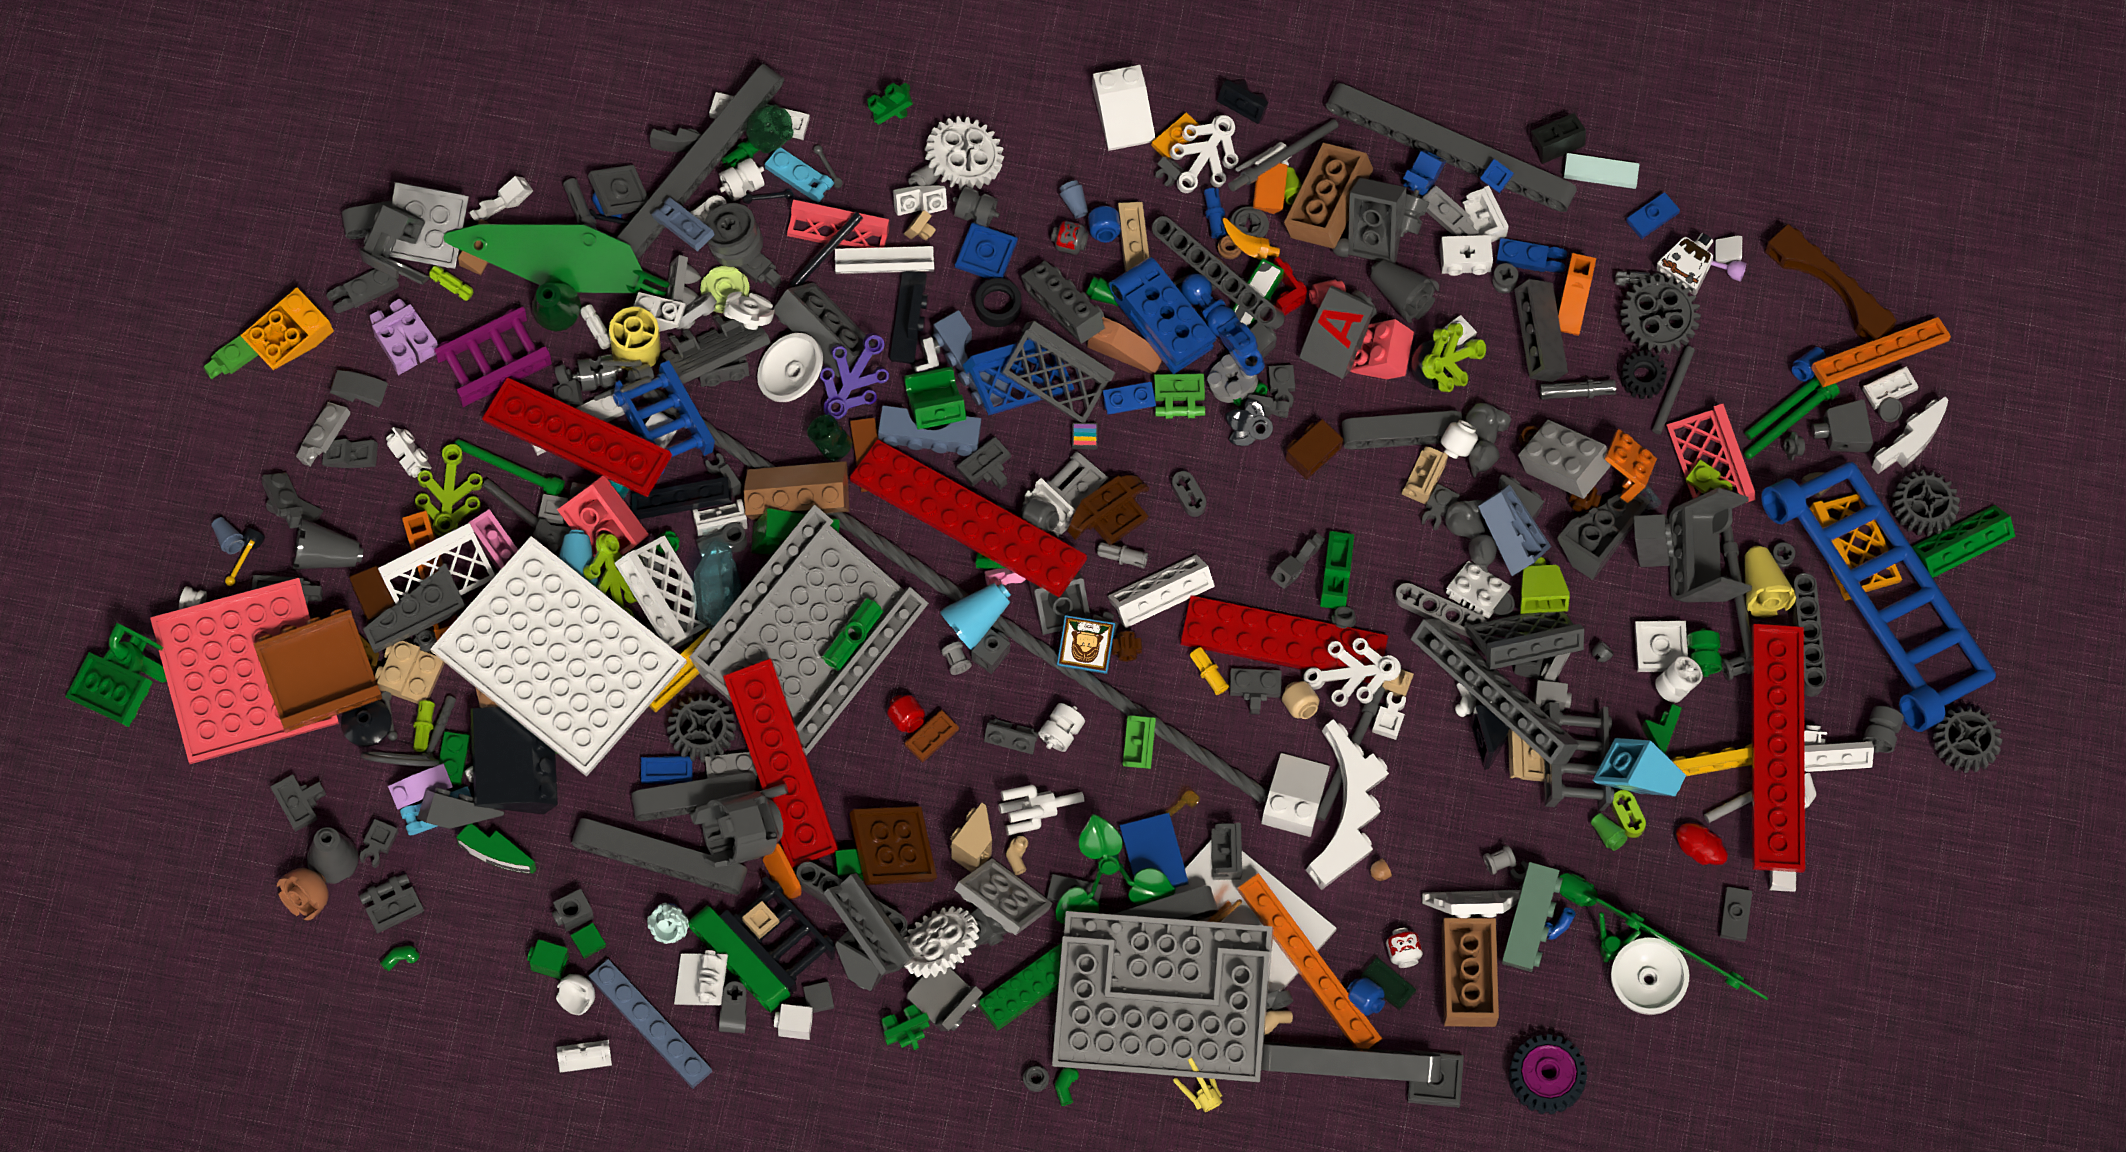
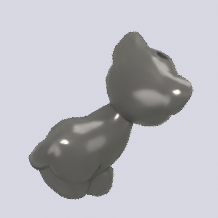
M1487 403L1475 404L1468 411L1465 422L1476 428L1475 433L1478 436V442H1476L1469 454L1471 473L1474 478L1478 472L1490 469L1500 458L1499 450L1494 445L1497 432L1507 430L1511 422V418L1507 413Z
M1483 501L1455 502L1447 509L1445 516L1446 526L1453 534L1471 539L1469 543L1470 558L1484 572L1488 573V566L1494 562L1497 544L1492 536L1485 535V528L1481 522L1483 516L1478 507Z

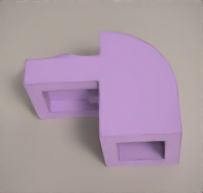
M444 763L388 786L397 810L423 800L426 789L435 792L436 787L445 790L453 788Z

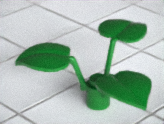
M1092 814L1080 834L1079 848L1088 858L1099 860V868L1097 869L1093 886L1089 894L1082 887H1073L1067 890L1058 901L1056 919L1060 923L1065 924L1066 911L1099 914V904L1092 897L1096 892L1103 873L1112 875L1120 871L1126 882L1132 886L1129 890L1130 900L1139 906L1175 894L1176 889L1168 877L1155 868L1141 869L1135 874L1134 881L1131 880L1124 870L1123 864L1119 863V852L1122 849L1120 833L1107 820Z

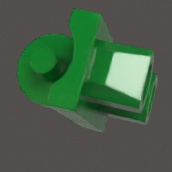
M892 83L886 87L885 95L881 98L875 94L868 98V109L873 113L875 123L880 125L895 115L900 119L907 116L906 108L913 104L909 94L910 85L904 83L898 86Z
M914 1004L904 1009V1014L908 1020L904 1023L899 1024L894 1014L882 1019L884 1040L887 1046L898 1041L901 1048L910 1044L913 1050L919 1049L917 1041L925 1038L922 1030L929 1027L927 1013H922Z

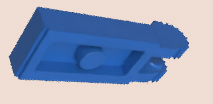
M1500 238L1496 263H1508L1517 268L1539 272L1562 273L1565 271L1564 263L1552 260L1546 262L1547 257L1566 259L1568 252L1558 247L1549 248V246Z

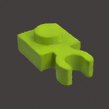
M1702 460L1697 463L1686 478L1688 484L1703 494L1716 488H1727L1729 491L1733 489L1729 481L1719 480L1721 477L1719 471Z

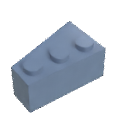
M1510 484L1478 506L1511 576L1536 562L1552 547Z

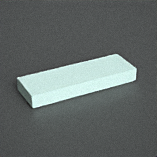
M1567 153L1564 178L1636 189L1639 163Z

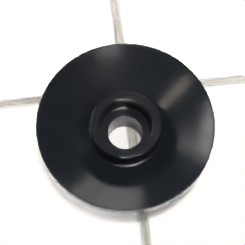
M380 700L344 712L341 720V728L345 737L354 745L361 747L373 746L381 742L388 735L392 725L391 713L388 707ZM368 716L366 722H360L362 717Z

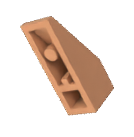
M1103 317L1105 329L1088 339L1087 348L1156 375L1162 359L1150 344L1123 325Z

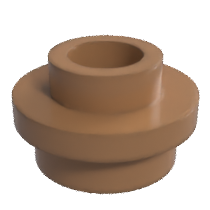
M1229 235L1223 237L1218 243V252L1225 259H1235L1242 252ZM1232 246L1234 250H1226V247Z

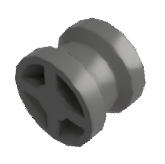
M1503 263L1496 267L1492 280L1496 291L1505 294L1515 289L1518 279L1516 267L1508 263Z

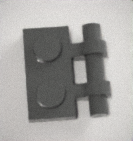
M406 873L397 878L396 876L388 878V882L377 887L371 886L367 888V892L358 895L362 904L370 901L374 903V905L365 910L377 934L424 912L413 887L404 891L401 888L410 883ZM394 891L395 895L383 901L381 900L380 896Z

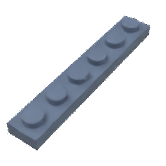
M609 959L589 975V979L692 1089L712 1073V1069Z

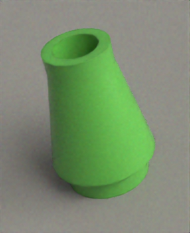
M1602 813L1592 819L1591 825L1597 831L1606 848H1611L1615 851L1627 841L1628 836L1625 834V830L1606 818Z

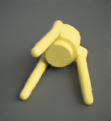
M1193 1058L1188 1059L1193 1072H1199ZM1178 1078L1173 1079V1082L1194 1103L1197 1110L1202 1108L1204 1112H1208L1222 1103V1094L1217 1087L1215 1079H1209L1211 1086H1207L1203 1078H1197L1202 1087L1197 1092L1198 1098Z

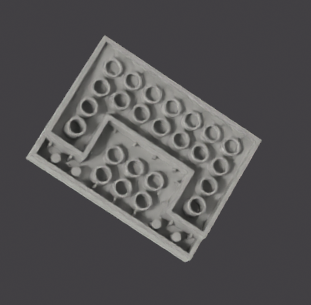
M1066 911L1052 1066L1260 1082L1273 926ZM1193 1058L1199 1072H1193L1188 1059Z

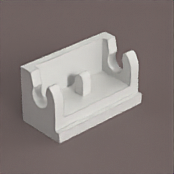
M1489 185L1466 196L1467 200L1462 202V206L1471 216L1470 219L1474 222L1473 227L1479 232L1478 235H1491V242L1505 238L1509 226Z
M1040 478L1035 484V489L1032 492L1029 490L1026 492L1023 505L1034 498L1052 503L1059 514V522L1051 532L1059 537L1069 528L1075 509Z
M738 499L735 504L699 512L698 509H695L692 512L698 539L721 531L730 523H739L744 529H747V518L742 499Z

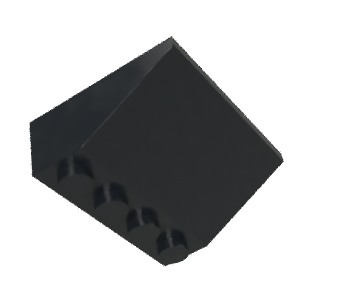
M501 707L472 708L471 733L474 806L543 815L558 805L555 751Z

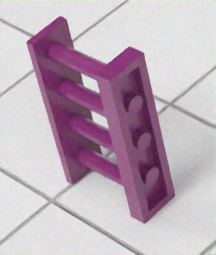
M524 307L511 309L504 316L455 340L445 341L434 349L437 362L440 363L447 360L461 385L456 390L462 407L500 390L507 377L518 381L552 364L550 353L546 346L541 349L536 348L522 324L527 321ZM514 328L527 351V355L518 360L513 358L500 333ZM490 338L505 362L504 367L496 371L491 369L478 344ZM467 349L470 350L483 374L481 378L475 381H469L456 357L457 354Z

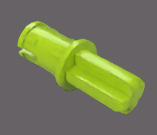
M423 700L418 702L416 722L413 723V727L416 728L413 749L418 752H426L429 733L434 728L432 717L435 703Z

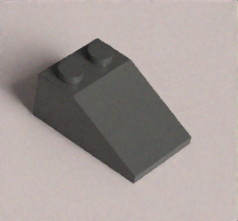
M1359 178L1350 192L1349 255L1396 263L1406 207V187Z

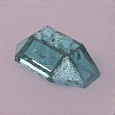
M717 541L710 544L694 572L698 620L711 630L741 594L740 577L736 563L732 558V549Z

